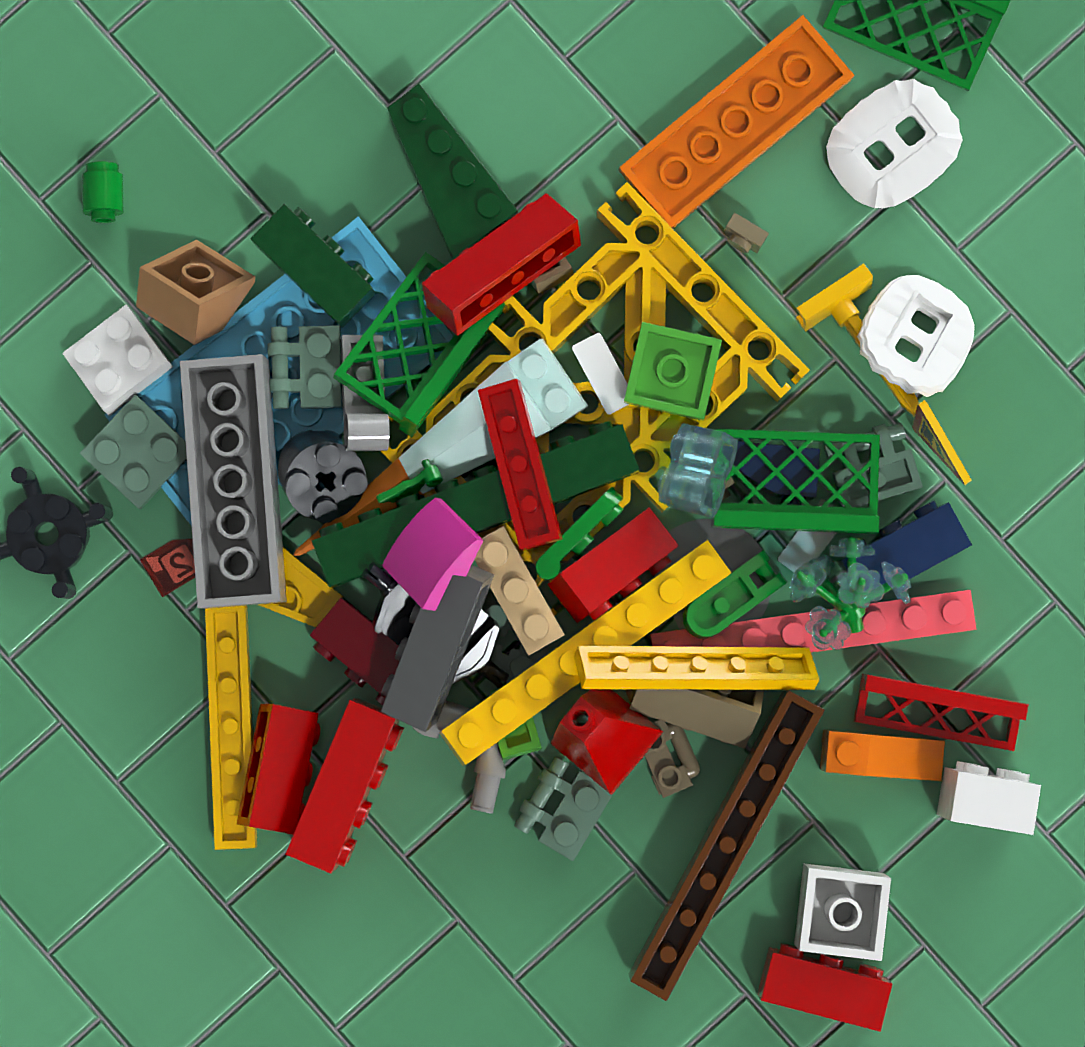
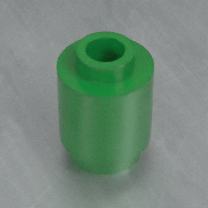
M97 161L86 164V172L82 174L83 214L91 216L92 222H115V216L124 213L123 174L119 173V165L116 163Z

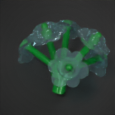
M849 537L839 540V546L830 547L831 556L847 557V573L839 574L837 583L841 586L839 590L828 580L831 575L830 571L835 566V561L827 554L803 564L792 576L789 586L792 589L791 600L800 602L805 597L811 598L816 592L835 607V609L829 611L821 606L813 608L810 612L811 620L805 624L806 631L812 635L814 646L820 650H825L829 647L833 650H840L844 645L843 640L848 639L851 633L862 631L864 628L862 617L866 612L865 608L870 605L871 601L877 602L881 600L886 592L893 589L894 594L899 600H902L905 604L911 601L907 590L911 588L908 575L899 566L895 568L886 561L881 563L884 570L883 576L886 580V583L882 585L879 583L881 577L878 571H868L865 565L856 563V557L875 555V549L870 545H864L863 539Z

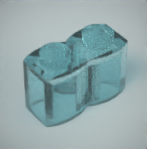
M683 423L670 443L671 463L658 482L659 502L672 509L714 518L724 496L726 478L735 461L738 440L726 432Z

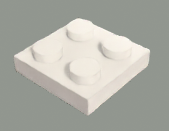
M124 305L63 352L65 358L100 407L109 416L131 400L134 395L139 394L173 368L165 354L127 305Z

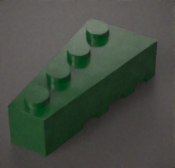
M417 84L387 107L390 120L452 261L463 250L472 247L518 214V210L420 84Z

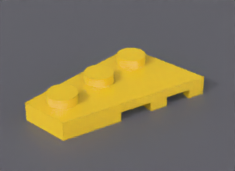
M283 547L287 602L258 605L317 627L336 602L344 596L334 588H330L327 582Z

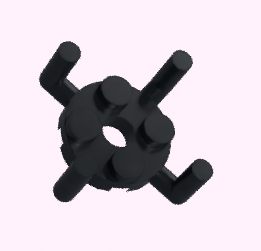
M16 467L11 472V478L14 482L22 484L27 499L20 503L8 516L7 541L0 543V560L13 556L26 570L39 574H54L56 583L52 586V594L57 598L71 599L76 595V587L69 569L74 567L82 558L81 556L90 538L89 528L109 521L113 517V510L109 506L95 503L91 505L89 511L83 513L80 507L65 497L55 494H42L36 474L32 470ZM53 523L58 529V539L54 544L45 546L39 541L38 531L42 525Z

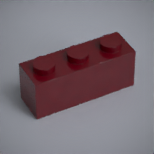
M340 598L310 634L317 641L313 648L328 661L332 662L336 657L348 668L344 674L358 686L363 688L368 683L379 692L375 699L383 706L386 698L381 696V692L389 675H395L400 661L395 660V655L399 645L382 631L378 634L374 630L373 622L345 598Z

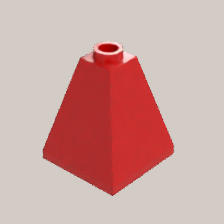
M590 689L577 700L559 722L551 745L612 795L661 736L663 731L641 713L629 709L630 704L612 689Z

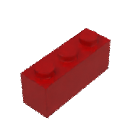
M649 507L558 574L547 585L576 623H579L588 615L595 621L613 607L609 601L610 598L618 592L625 598L643 584L638 578L647 570L654 576L672 561L668 554L679 545Z
M260 704L237 825L294 835L305 808L304 803H302L304 787L309 785L312 777L313 767L312 763H310L312 746L314 747L317 744L320 736V724L317 722L319 713L276 704Z
M781 943L780 949L769 947L757 993L761 1001L881 1032L893 985L887 977H883L884 970L865 964H860L859 970L844 967L843 959L827 954H820L819 960L803 956L804 951H799L796 946Z

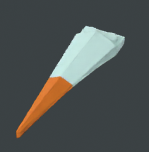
M540 338L512 359L503 363L367 486L360 501L351 511L332 522L325 523L320 529L342 522L343 527L346 528L359 523L357 516L362 513L380 508L382 514L396 508V502L378 503L376 496L394 488L403 481L416 477L424 470L421 462L425 459H429L431 465L438 466L443 477V481L440 484L495 459L478 393L479 389L512 379H519L535 438L556 429L587 408L588 405L544 339ZM425 483L417 493L420 496L434 489V487H427ZM319 530L297 548L293 556H300L313 550L312 540L321 537Z

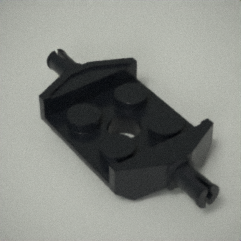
M372 562L368 565L370 569L366 568L362 573V577L376 586L382 594L374 614V630L378 634L382 631L397 645H400L405 637L409 638L414 624L409 623V618L416 602L393 577L388 576ZM482 608L452 684L476 673H481L497 688H500L503 685L501 680L505 683L509 674L494 664L490 657L500 628L498 622Z

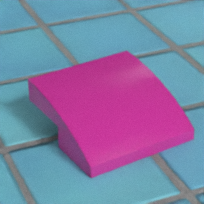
M434 498L405 527L390 549L382 566L422 609L436 611L452 576H467L484 540L442 499Z

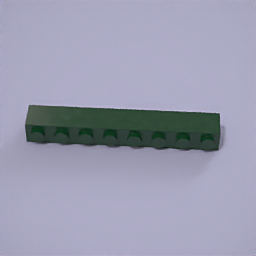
M611 421L601 423L588 429L590 436L578 441H574L572 435L561 438L549 444L551 451L540 454L553 505L639 472V467L622 424L613 427ZM496 464L473 472L475 479L459 485L457 479L439 484L434 487L436 494L421 499L419 493L397 500L396 505L398 508L382 514L380 508L362 513L357 516L359 523L344 528L342 522L320 529L319 534L321 537L312 540L328 586L334 588L361 578L366 568L370 569L368 565L372 562L381 570L384 569L382 564L397 538L410 521L434 498L442 499L477 534L512 521Z

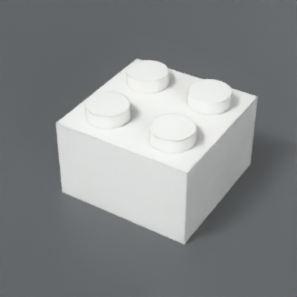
M959 761L956 763V769L944 767L937 809L938 816L953 822L1030 835L1034 834L1041 785L1029 782L1030 774L997 768L996 776L989 775V767Z
M803 863L794 945L799 951L882 961L891 878L879 872Z

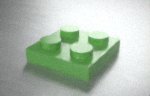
M642 322L624 403L704 421L722 340Z

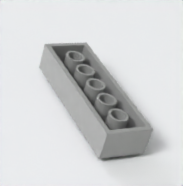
M262 354L180 361L198 608L209 609L287 602L272 396L269 387V360Z

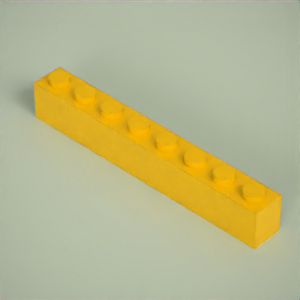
M708 540L455 720L440 731L439 734L461 765L468 764L580 683L574 659L578 646H631L730 575L731 571Z

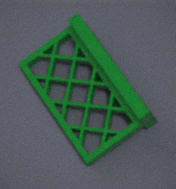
M834 0L823 29L966 91L970 90L1002 16L1005 14L1011 1L943 0L948 2L953 18L932 26L924 4L934 0H916L917 2L895 10L892 0H886L890 13L870 21L861 0ZM856 2L864 22L863 24L847 29L834 23L841 7ZM956 6L968 12L959 15ZM919 7L927 29L905 37L897 15ZM978 15L991 21L983 37L971 42L968 41L961 20ZM892 18L900 39L887 45L877 42L871 26ZM956 23L963 45L942 53L934 31ZM866 28L869 38L857 33V31ZM929 33L937 55L923 61L914 58L908 41ZM981 43L974 57L971 46ZM902 44L905 53L893 49V47ZM964 49L966 50L971 66L965 79L949 72L944 57ZM939 60L942 69L929 63Z
M427 252L423 254L333 376L335 380L383 413L388 414L389 417L400 424L399 429L411 438L489 333L487 330L491 324L497 322L505 308V304L502 303L458 336L451 330L453 337L450 342L432 344L429 325L443 324V322L436 316H426L423 301L425 297L424 292L421 291L419 276L426 267L434 272L446 265ZM414 285L415 292L407 293L411 286ZM417 300L420 318L399 321L396 310L399 302ZM391 314L392 322L384 323ZM422 326L426 345L404 348L400 329ZM394 330L398 349L376 352L373 340L377 332ZM368 345L369 353L361 354ZM442 351L439 357L435 360L434 352ZM427 353L430 364L428 372L410 375L406 356ZM399 357L403 376L381 379L378 360ZM371 361L375 380L359 382L347 374V372L354 363ZM420 382L413 391L411 383ZM405 384L408 399L400 409L385 400L383 387ZM372 388H377V393H378V394H376V393H375L374 391H372L371 389H372Z
M716 429L711 528L878 533L880 435ZM724 438L741 439L752 451L736 467L724 455ZM749 439L764 441L756 447ZM771 440H781L793 452L777 468L760 452ZM790 441L805 442L797 449ZM812 441L822 442L834 454L819 469H816L801 453ZM831 442H840L845 444L839 450H837V448ZM852 443L870 444L869 461L857 471L842 453ZM754 455L772 472L756 488L739 471ZM795 457L812 473L797 489L780 473ZM836 458L853 475L837 491L820 474ZM723 463L731 470L724 478ZM868 468L869 482L862 476ZM735 474L750 490V493L740 503H723V484ZM774 476L792 493L780 505L769 504L758 492ZM815 478L832 494L821 506H811L800 494ZM856 479L868 491V508L851 507L840 495ZM753 496H755L762 504H750L746 502H748ZM795 497L802 505L787 504ZM835 499H837L843 507H832L828 505L831 504Z

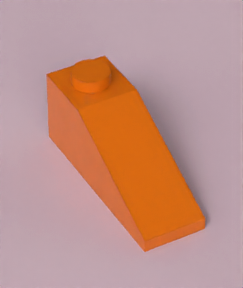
M823 729L820 770L829 773L942 781L945 741Z

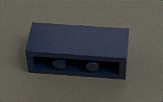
M935 500L913 511L916 519L902 526L898 519L881 528L878 532L881 538L868 545L864 539L856 542V584L859 578H864L866 581L862 596L902 573H906L909 580L972 546L949 502L937 506ZM848 547L842 550L846 557L837 561V564L848 582Z

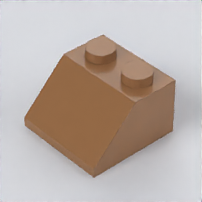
M195 240L140 267L136 307L185 340L196 345L225 328L254 285L255 276L200 241Z

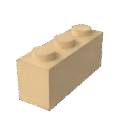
M504 526L483 537L484 541L475 557V561L479 568L494 574L490 588L528 656L564 636L565 634Z

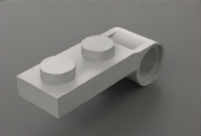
M363 335L341 336V364ZM375 335L373 337L376 352L383 351V335ZM368 345L361 354L369 353ZM384 359L378 360L381 379H384ZM371 361L354 363L347 372V374L359 382L375 380ZM342 384L344 443L347 445L346 451H387L389 447L388 414L383 413ZM372 388V389H371V390L374 391L376 394H378V393H377V388Z

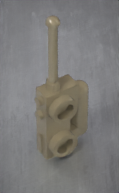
M625 689L631 703L634 690ZM658 719L652 723L662 730L663 733L643 757L646 758L653 774L651 777L659 795L661 794L665 798L692 786L693 784L690 779L699 775L700 766L684 729ZM670 739L681 762V765L677 767L666 745V741Z

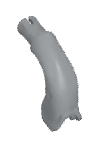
M446 700L438 722L426 732L415 727L413 729L424 736L438 739L440 731L471 709ZM498 742L480 754L476 759L474 772H477L470 809L493 813L500 780L506 776V768Z

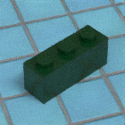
M283 204L250 239L261 252L343 328L376 294L370 285L374 278L357 262L352 267L340 257L345 252L341 246L329 235L321 239L311 229L315 222L301 208L297 207L292 211Z

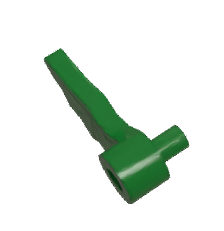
M429 459L423 460L421 462L424 468L422 472L413 479L403 481L394 488L377 495L378 503H394L397 500L417 493L425 483L427 487L439 485L443 481V477L438 466L431 465Z

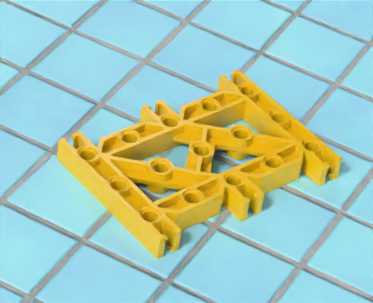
M628 182L615 194L622 202L626 200L637 213L638 217L633 220L631 225H625L611 213L613 210L607 202L597 211V218L622 243H606L544 302L542 324L513 296L503 302L505 304L503 313L505 314L511 309L524 327L519 329L513 337L505 334L494 322L487 331L509 355L487 356L432 409L426 418L427 433L462 401L466 393L475 390L503 363L521 352L519 349L520 342L525 337L533 336L538 339H544L554 354L624 286V378L628 384L635 355L633 344L638 340L642 322L665 327L667 289L714 338L722 340L721 345L727 350L717 361L709 396L711 412L705 416L704 421L629 404L608 415L590 382L573 383L580 394L587 393L593 395L598 401V408L590 414L579 412L563 424L587 426L611 421L612 425L622 424L633 454L639 451L648 452L653 458L654 465L648 472H638L632 476L576 496L556 515L561 535L574 524L572 516L576 509L583 506L590 508L611 487L623 497L619 505L622 508L628 505L631 495V482L663 513L673 501L669 497L664 500L651 485L649 479L654 477L658 470L662 469L680 484L677 489L681 494L693 483L664 452H683L746 391L748 373L778 402L791 387L786 383L781 388L766 370V367L774 359H778L795 374L791 379L795 385L810 371ZM648 226L656 231L658 238L652 244H643L638 241L635 232L641 227ZM586 281L594 282L598 285L600 294L592 300L583 299L577 291L579 285ZM700 283L708 285L713 291V298L708 302L697 301L692 295V287ZM752 341H762L765 343L769 351L768 358L764 360L752 358L748 353V344ZM417 431L412 438L408 435L407 439L400 442L396 449L388 447L387 451L381 452L393 463L416 443L422 435ZM549 432L536 438L540 454L549 451ZM462 476L454 478L458 480L459 485L466 483ZM432 489L422 495L426 498L436 494V491ZM512 521L478 533L483 538L504 526L523 562H530L535 566L538 559L555 543H548L524 551L520 550ZM600 522L590 534L594 537L605 525ZM571 551L560 563H567L576 554ZM538 575L535 583L539 587L544 580ZM552 608L551 611L555 616L557 612Z

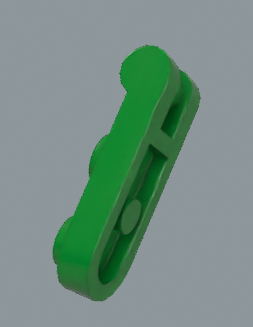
M613 487L607 490L562 535V540L556 541L538 559L536 571L540 578L543 580H553L560 573V562L571 551L578 556L595 539L590 532L600 522L607 527L624 510L619 505L623 497Z
M764 549L688 604L683 613V624L692 636L699 639H707L718 634L787 583L781 572L776 574L768 563L771 558ZM754 571L764 583L759 588L749 577Z

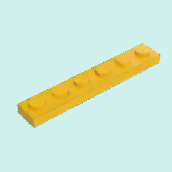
M246 605L205 609L214 846L215 850L256 848L257 828L237 825L253 742L248 607Z
M578 646L574 655L582 689L815 690L820 680L810 648Z

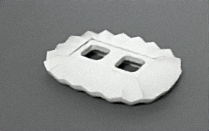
M915 79L905 81L894 80L887 86L877 89L871 95L862 99L853 109L845 114L841 121L833 127L826 149L830 169L841 186L856 201L873 208L894 207L915 196L942 175L957 158L963 139L960 133L959 119L951 112L948 103L940 98L933 87L923 85ZM907 117H913L925 132V136L912 146H908L895 130L896 126ZM876 141H881L893 155V161L882 170H876L864 155V151Z
M919 275L901 276L889 282L869 306L857 336L860 341V354L868 360L871 370L883 375L889 383L900 386L907 394L920 393L929 397L937 392H943L962 368L973 342L974 322L968 307L952 291L935 281ZM915 311H921L935 320L937 326L932 334H927L912 324L911 318ZM900 338L906 339L921 350V355L917 362L908 360L895 350V346Z

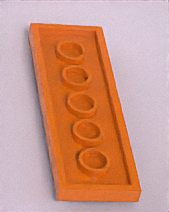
M802 15L621 165L619 172L673 229L849 83L855 75L805 16Z

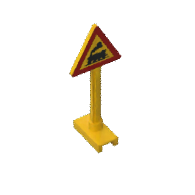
M863 263L798 306L797 311L800 315L796 317V320L806 332L832 315L841 328H846L860 348V341L857 336L862 327V320L859 318L861 313L852 301L872 288L873 275ZM879 374L901 406L913 415L912 428L964 485L972 481L928 403L925 400L919 403L915 393L907 394L900 386L889 383L883 375Z

